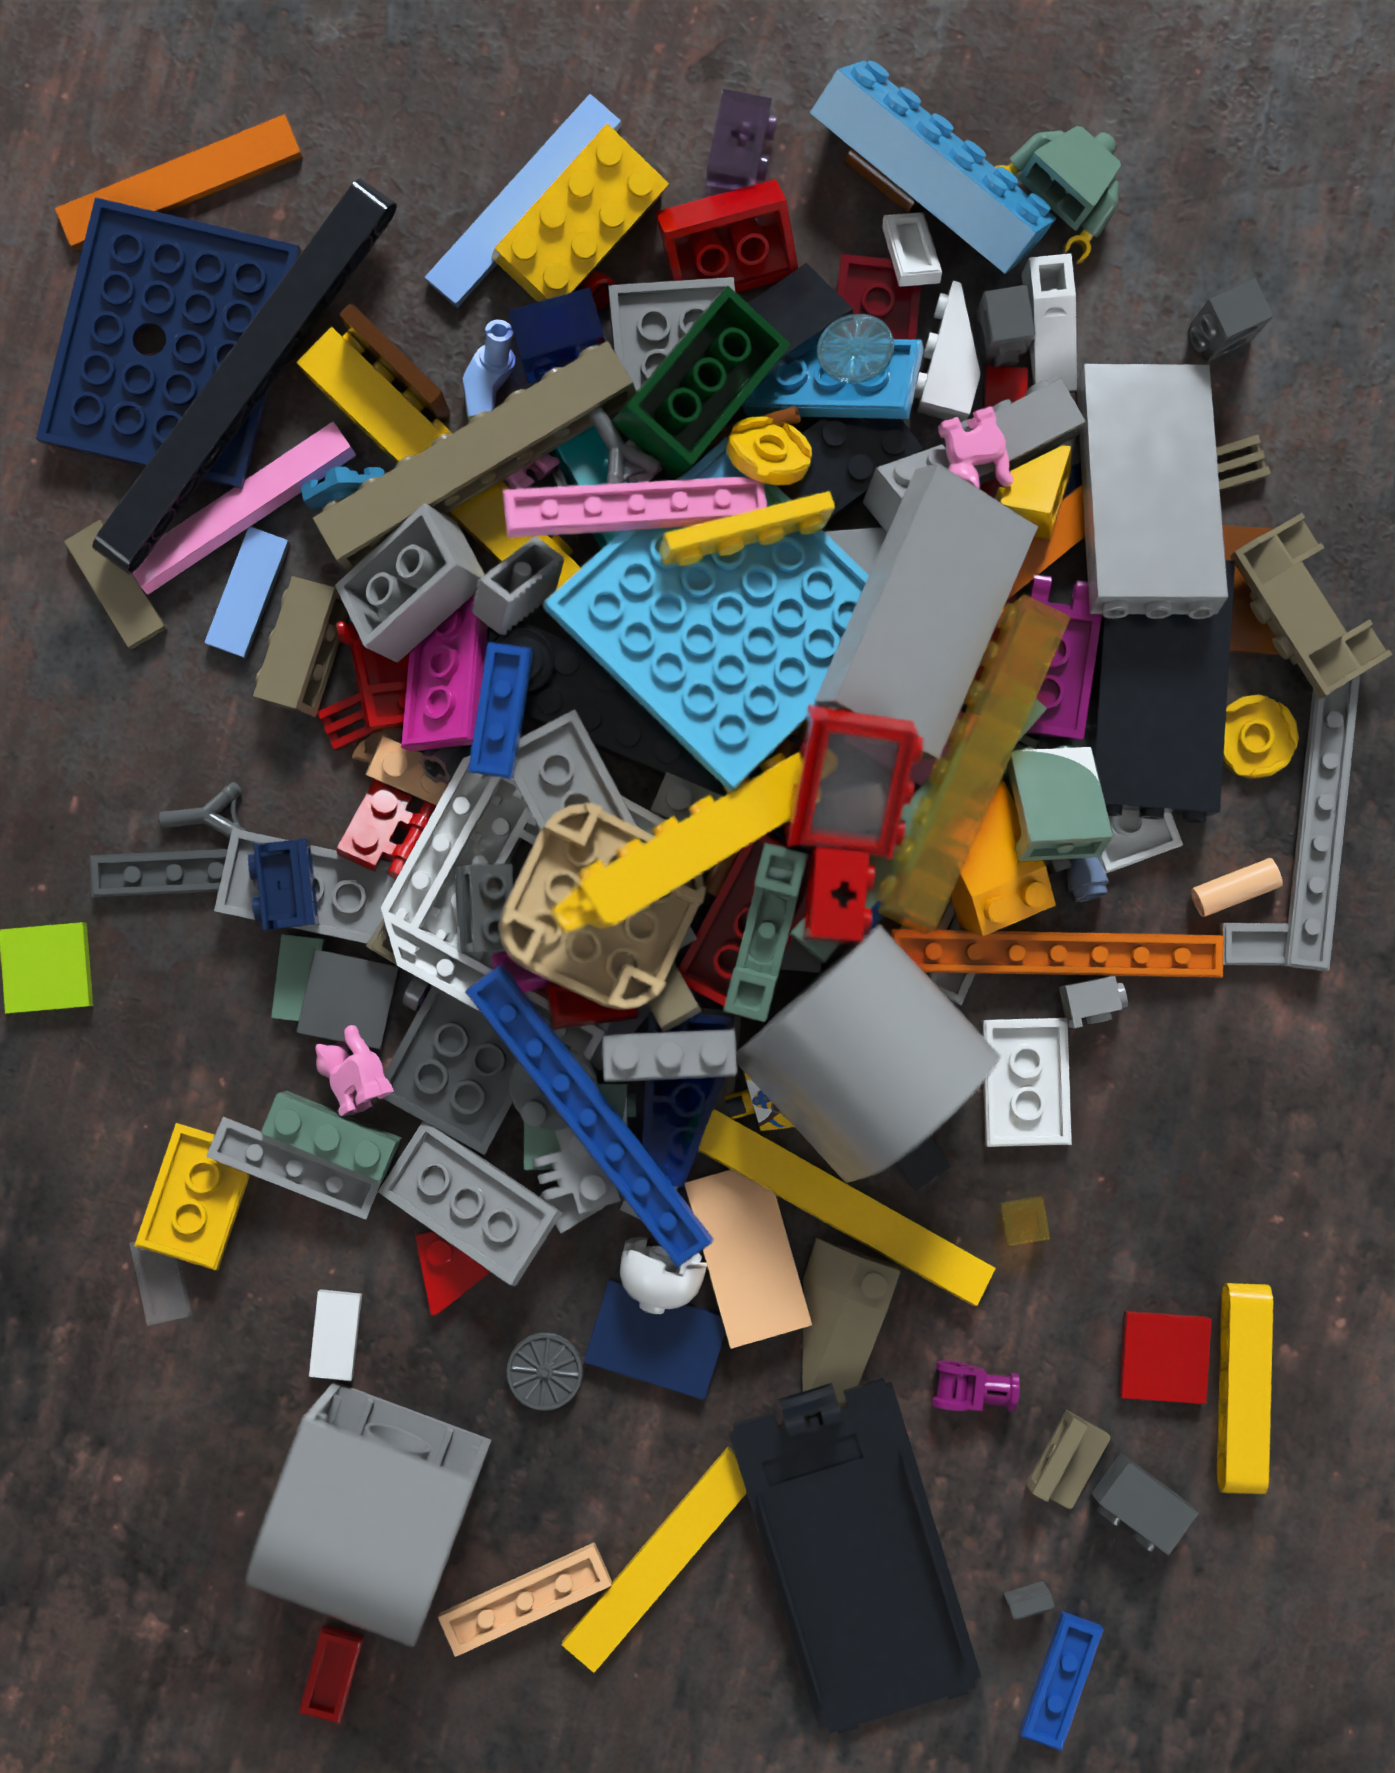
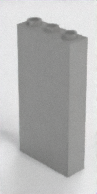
M1084 364L1077 381V407L1085 419V424L1079 435L1090 614H1103L1106 618H1121L1128 614H1146L1147 617L1153 619L1165 618L1171 614H1188L1189 617L1194 619H1204L1218 614L1228 598L1210 365Z
M938 463L916 468L814 702L825 708L913 721L918 736L923 737L920 761L921 759H939L1038 526ZM867 738L879 744H885L887 742L890 745L898 748L899 742Z

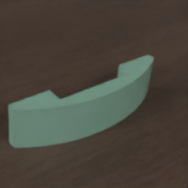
M769 843L764 844L754 885L755 890L724 1011L766 1022L794 917L808 853Z

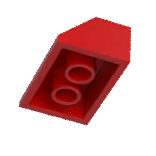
M776 179L655 211L672 281L734 277L735 292L740 293L779 282L798 269L787 199Z

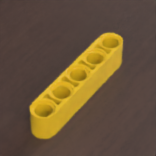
M1224 1283L1222 1288L1217 1439V1481L1221 1493L1266 1494L1268 1490L1273 1295L1271 1287L1266 1284Z

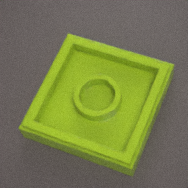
M86 922L0 930L5 1014L93 1006Z

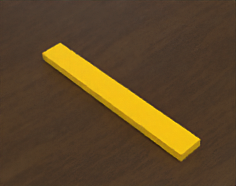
M703 1102L700 1103L680 1140L972 1306L978 1305L996 1269Z

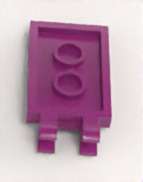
M1035 574L1034 579L1031 580L1029 603L1017 602L1015 607L1003 692L1016 680L1047 708L1026 733L1082 741L1084 740L1102 614H1090L1088 582L1077 580L1076 585H1073L1071 605L1048 602L1052 577Z

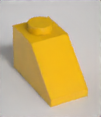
M1062 445L1010 471L1013 483L1005 488L999 487L995 500L1038 526L1034 537L1051 538L1071 474V446Z

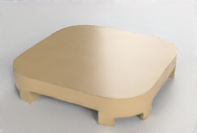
M587 802L585 804L567 806L549 818L535 840L502 910L499 922L501 944L509 957L523 968L602 1006L618 1010L639 1007L652 998L657 997L666 984L664 982L697 908L703 904L706 887L703 884L702 872L606 930L594 927L592 923H589L563 934L553 919L550 910L572 893L571 887L582 881L578 873L599 860L603 862L605 867L619 859L615 851L636 838L643 845L656 837L603 811L602 806Z

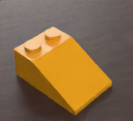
M1002 780L975 790L935 835V841L959 926L981 936L990 934L1056 905L1043 860L1018 861L1015 846L1022 836L1016 804L1005 782Z

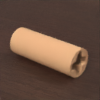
M1267 858L1191 888V895L1199 914L1202 917H1206L1280 888L1283 885V881L1274 860Z

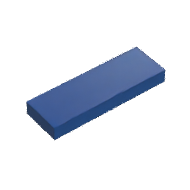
M488 642L468 770L470 773L514 779L533 655L531 648Z
M1064 1611L1060 1612L1019 1731L1021 1737L1062 1751L1104 1630L1100 1624Z

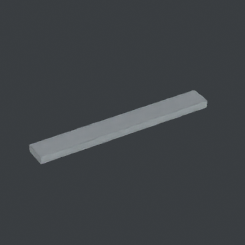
M1360 675L1321 699L1314 689L1312 692L1288 917L1289 929L1286 936L1285 963L1283 965L1285 967L1324 972L1330 969Z

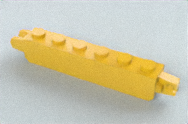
M827 749L825 752L820 780L833 773L837 769L836 766L839 765L837 763V754H834L830 749ZM782 752L759 765L763 774L753 780H750L747 776L732 792L724 786L728 794L716 802L711 794L688 807L692 816L680 823L673 816L653 828L652 831L656 837L642 845L640 840L636 838L615 851L619 859L605 867L603 862L599 860L580 871L578 875L582 881L571 887L572 893L550 910L553 919L563 934L589 923H592L594 927L606 930L791 819L793 812L794 784L798 785L801 770L800 753L798 752L788 759H785ZM819 786V789H818V794H817L816 803L819 802V799H820V794H821V788H820V786Z

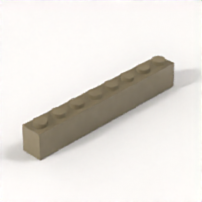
M608 341L600 346H590L579 354L578 359L563 368L551 369L543 375L540 382L526 390L520 389L511 393L503 404L490 412L484 411L476 414L469 420L468 425L455 433H447L433 441L430 448L420 454L401 459L395 465V469L380 478L374 477L366 480L359 486L358 491L345 499H337L328 503L320 514L313 517V520L335 559L349 573L422 504L426 503L446 515L593 427L594 425L589 418V414L594 409L603 407L608 416L621 410L635 394V386Z

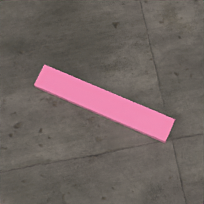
M334 421L246 479L243 488L234 487L165 533L140 567L133 572L140 587L147 595L301 493L303 484L310 480L319 481L325 477L326 471L333 467H340L355 457V452Z
M748 476L504 490L503 492L507 538L690 527L767 507L764 483Z

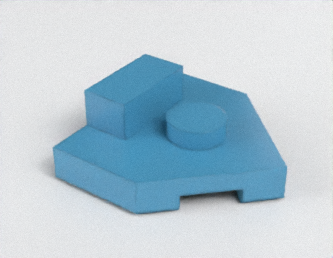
M333 467L326 471L325 481L318 484L317 480H310L302 485L303 501L310 510L324 508L325 505L334 500L345 499L355 493L366 480L374 477L380 478L386 473L381 467H367L364 469L365 475H358L357 471H349L347 467Z

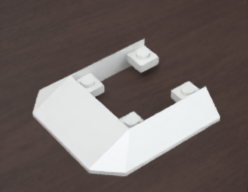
M467 756L462 759L383 902L381 910L397 966L479 1011L465 991L494 969L491 963L492 954L502 951L458 952L455 867L479 864H509L522 839L534 845L540 829L514 780L468 772L471 756ZM621 796L637 827L655 836L652 829L666 820ZM537 989L524 992L552 1028L546 994ZM612 1022L556 1029L553 1031L564 1044L571 1046L570 1049L578 1052L581 1056L584 1055L590 1061Z

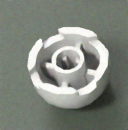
M630 1238L625 1241L620 1276L622 1285L628 1294L640 1302L639 1307L649 1313L663 1314L665 1309H676L690 1302L698 1293L707 1268V1263H700L702 1255L696 1254L677 1268L662 1247L646 1246L648 1238Z

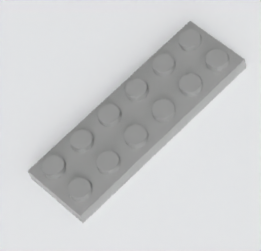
M576 710L520 738L513 780L540 830L554 813L567 806L585 804L586 802L602 806L603 811L637 827ZM690 926L680 948L697 940Z

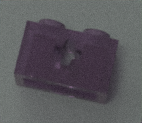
M723 89L707 166L706 185L736 190L755 185L758 180H766L770 155L763 154L765 140H774L778 115L771 114L772 98ZM741 138L748 139L745 148L738 146Z

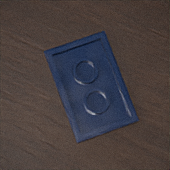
M609 1279L583 1362L705 1400L726 1333L721 1314L688 1303L676 1309H665L663 1314L649 1313L639 1307L640 1302L628 1294L622 1282Z

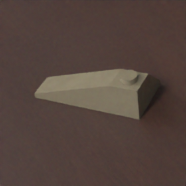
M816 1237L803 1275V1294L812 1325L802 1328V1392L832 1383L840 1409L848 1407L843 1390L859 1385L901 1272L896 1264Z

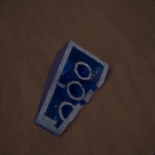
M649 1012L647 1034L734 1030L735 1016L697 1014L672 1029L663 1032L654 1014ZM725 1077L645 1080L642 1146L675 1187H684Z

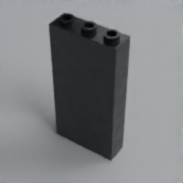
M1225 560L1228 598L1218 614H1214L1211 617L1194 619L1189 617L1188 614H1171L1165 618L1153 619L1147 617L1146 614H1128L1121 618H1106L1102 614L1096 652V668L1093 672L1089 745L1092 747L1108 816H1122V809L1139 810L1138 817L1142 819H1164L1166 812L1181 814L1180 821L1204 823L1207 816L1220 813L1235 560Z

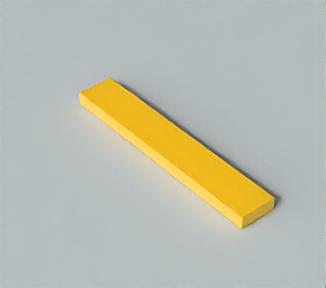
M727 1446L614 1579L612 1585L603 1592L563 1639L562 1646L593 1673H595L746 1495L747 1492L737 1459L730 1447Z

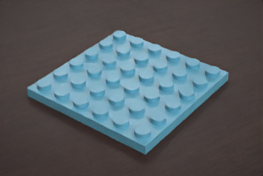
M726 437L679 480L746 477V475L738 470L727 455L728 438ZM764 483L767 507L792 501L776 485ZM687 527L624 530L544 602L543 608L732 792L808 718V705L820 706L814 702L869 575L822 529L807 535L801 534L800 531L786 534L780 541L769 545H761L760 541L747 544L740 551L726 556L720 555L719 552L703 556L700 561L688 566H679L678 563L664 566L659 552L665 533Z

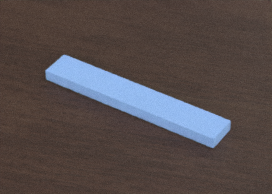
M589 94L425 276L426 282L458 308L497 265L491 258L496 245L599 131L608 123L617 132L621 127V120Z

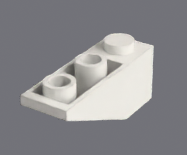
M1061 254L1030 257L1022 272V283L1027 285L1036 334L1029 346L1033 385L1043 380H1047L1050 384L1062 378L1070 393L1076 392V292L1072 255Z
M953 281L948 294L940 293L934 318L941 319L938 333L929 334L923 357L931 360L927 374L919 372L914 398L920 399L917 409L918 413L945 420L958 417L961 423L967 420L970 415L980 378V369L962 285L960 282Z

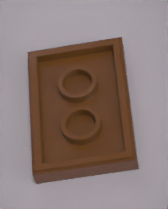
M349 304L339 314L349 334L361 344L365 352L375 362L381 363L391 373L394 381L404 391L407 389L421 402L424 410L434 420L437 418L444 423L451 415L442 391L354 305Z

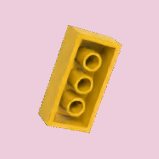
M607 123L496 245L491 258L553 316L579 288L584 279L597 268L661 197L669 183Z

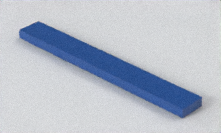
M503 964L497 966L465 992L677 1268L712 1244L713 1237Z

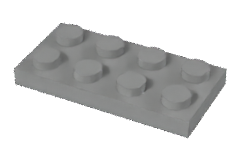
M232 828L214 911L255 920L253 897L259 896L257 879L251 880L248 854H255L254 844L264 845V843L288 840ZM311 845L319 924L291 928L368 943L384 918L381 906L396 881L387 874L392 862L381 860L374 872L337 855L336 850Z
M422 1121L378 1190V1193L511 1286L518 1284L562 1214L561 1211L466 1146Z

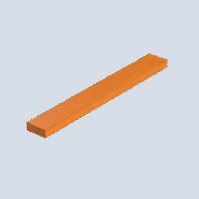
M889 929V935L923 972L1223 978L1224 936L994 931L981 936L969 930Z

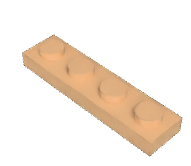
M594 1542L439 1613L438 1619L454 1656L457 1657L606 1589L612 1585V1580Z

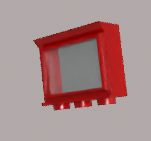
M808 705L807 717L809 728L806 743L802 742L800 749L801 770L798 785L794 784L792 791L793 812L791 822H786L785 825L787 845L801 844L829 849L869 852L870 855L884 856L892 860L895 845L901 846L904 840L906 824L905 820H901L903 805H910L912 801L914 779L909 778L912 762L919 763L923 737L918 736L914 722L910 720Z

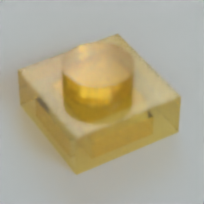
M1042 1196L999 1203L1006 1245L1014 1246L1050 1240Z

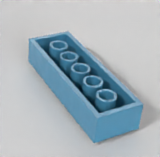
M864 60L837 69L809 113L1006 274L1024 261L1056 220V217L1049 212L1051 209L1050 205L1040 196L1034 193L1028 195L1017 186L1018 179L1010 171L1003 167L996 169L984 159L986 153L977 144L969 140L963 142L952 133L954 128L948 120L938 114L930 115L920 106L921 100L915 93L905 87L899 89L887 79L889 77L888 72L876 62L870 60L866 62Z

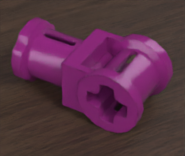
M939 1360L936 1362V1369L940 1372L937 1396L932 1398L933 1406L952 1411H982L983 1404L1005 1406L1008 1411L1016 1412L1020 1391L1018 1373H1010L1009 1377L986 1374L987 1372L983 1367L949 1360Z

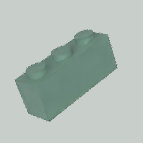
M287 1090L277 1093L261 1131L264 1135L379 1182L387 1177L403 1139L353 1117H340L338 1111Z

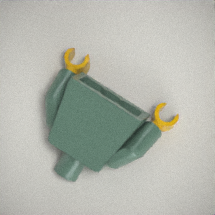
M1076 126L1067 132L1061 130L1039 132L1034 134L1010 157L1012 162L1008 166L999 165L995 167L996 169L1003 167L1014 176L1021 171L1017 179L1034 194L1043 198L1050 205L1051 209L1075 231L1080 226L1084 228L1080 235L1071 237L1063 248V254H1066L1071 244L1077 243L1082 246L1083 255L1076 264L1083 262L1089 255L1091 239L1093 236L1098 238L1118 207L1119 182L1114 176L1121 167L1120 160L1113 155L1116 151V142L1108 133H1099L1094 138L1080 126Z

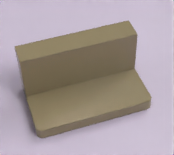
M1066 1409L1026 1482L1032 1494L1046 1502L1050 1498L1062 1506L1072 1509L1111 1439L1110 1435Z

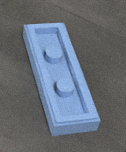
M251 526L248 528L204 643L247 659L291 544L288 540Z

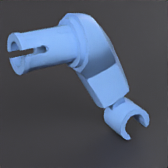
M493 320L487 324L485 329V345L478 349L466 368L463 376V388L468 420L480 412H490L495 409L496 392L513 372L515 355L510 349L513 330L510 331L512 327L506 321Z

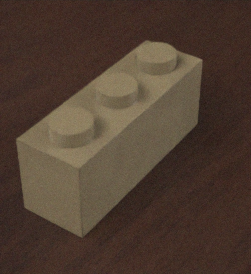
M292 576L289 587L282 596V608L276 626L269 636V648L263 666L256 676V688L253 697L274 706L316 718L340 644L337 623L340 621L346 623L349 614L335 587Z

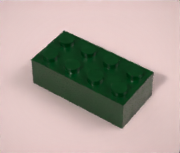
M727 285L619 411L611 423L643 452L661 461V468L676 480L694 464L790 347L791 343Z

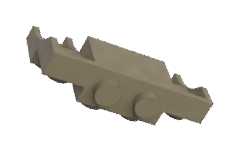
M1300 513L1234 551L1230 558L1235 560V566L1252 591L1249 596L1252 599L1250 608L1254 616L1261 624L1267 623L1275 635L1272 639L1275 649L1283 659L1287 660L1289 658L1293 665L1298 663L1321 699L1390 657L1392 653L1384 648L1371 627L1373 623L1370 619L1348 633L1346 632L1303 564L1305 560L1323 550L1324 546L1322 543L1318 544L1303 521L1305 519L1303 513Z

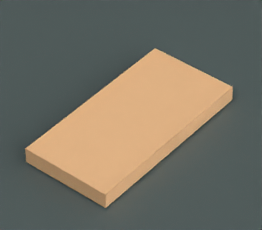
M733 1170L685 1182L684 1185L691 1210L714 1239L712 1244L703 1249L730 1349L811 1326V1318L776 1195Z

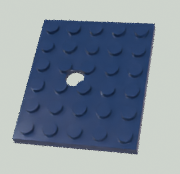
M95 197L36 440L55 447L146 467L302 252L300 246ZM148 326H157L166 335L165 347L160 353L153 356L142 355L135 347L136 334L145 330ZM267 393L203 481L231 488H243L248 476Z

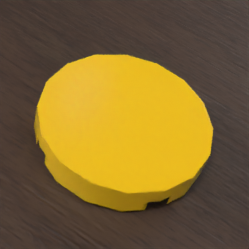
M764 416L748 417L737 422L727 440V455L732 464L744 475L758 482L771 485H790L805 476L810 466L812 448L806 437L795 427L786 423L783 424V427L772 424L773 419Z
M1263 695L1245 696L1226 706L1223 766L1235 775L1250 779L1268 777L1285 768L1290 762V758L1293 756L1299 740L1297 723L1289 709L1282 703H1277L1275 700Z

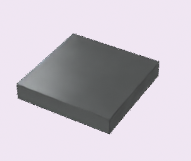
M314 949L296 1032L346 1042L344 1030L347 1026L354 1025L358 1028L361 1038L368 1047L381 1049L398 966Z

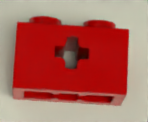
M819 847L810 852L803 940L857 944L863 941V934H869L872 912L870 908H865L866 891H872L875 879V866L869 864V852ZM840 886H842V894L849 896V901L842 904L841 907H839L838 899L831 898V893L839 889Z

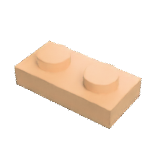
M384 736L381 737L365 774L436 806L448 786L444 782L435 783L425 775L424 769L419 763L423 753L405 750L401 748L400 743Z

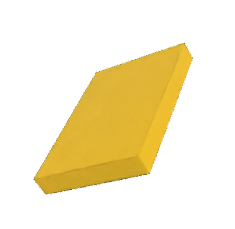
M178 1123L175 1124L134 1246L213 1270H219L250 1174L206 1157L215 1134Z

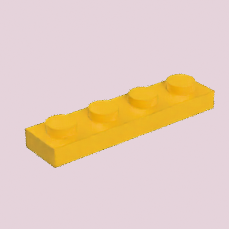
M830 491L667 532L664 534L659 552L664 566L678 563L679 566H688L700 561L703 556L719 552L720 555L726 556L740 551L747 544L759 541L761 545L773 544L783 539L786 534L798 531L803 535L812 534L825 527L835 505Z

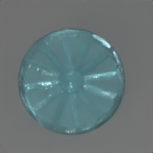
M851 314L841 317L832 322L819 338L817 345L819 363L828 376L839 382L853 384L871 380L880 375L892 360L894 354L892 333L882 320L871 315Z

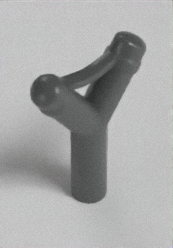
M603 407L596 408L589 414L591 422L610 451L607 484H623L635 475L643 473L656 475L660 471L661 461L623 441ZM625 461L638 467L624 475Z
M232 782L201 808L160 812V825L162 828L205 824L230 839L232 828L246 831L239 825L236 814L237 798L242 794V789L237 783ZM229 804H231L233 822L219 815Z

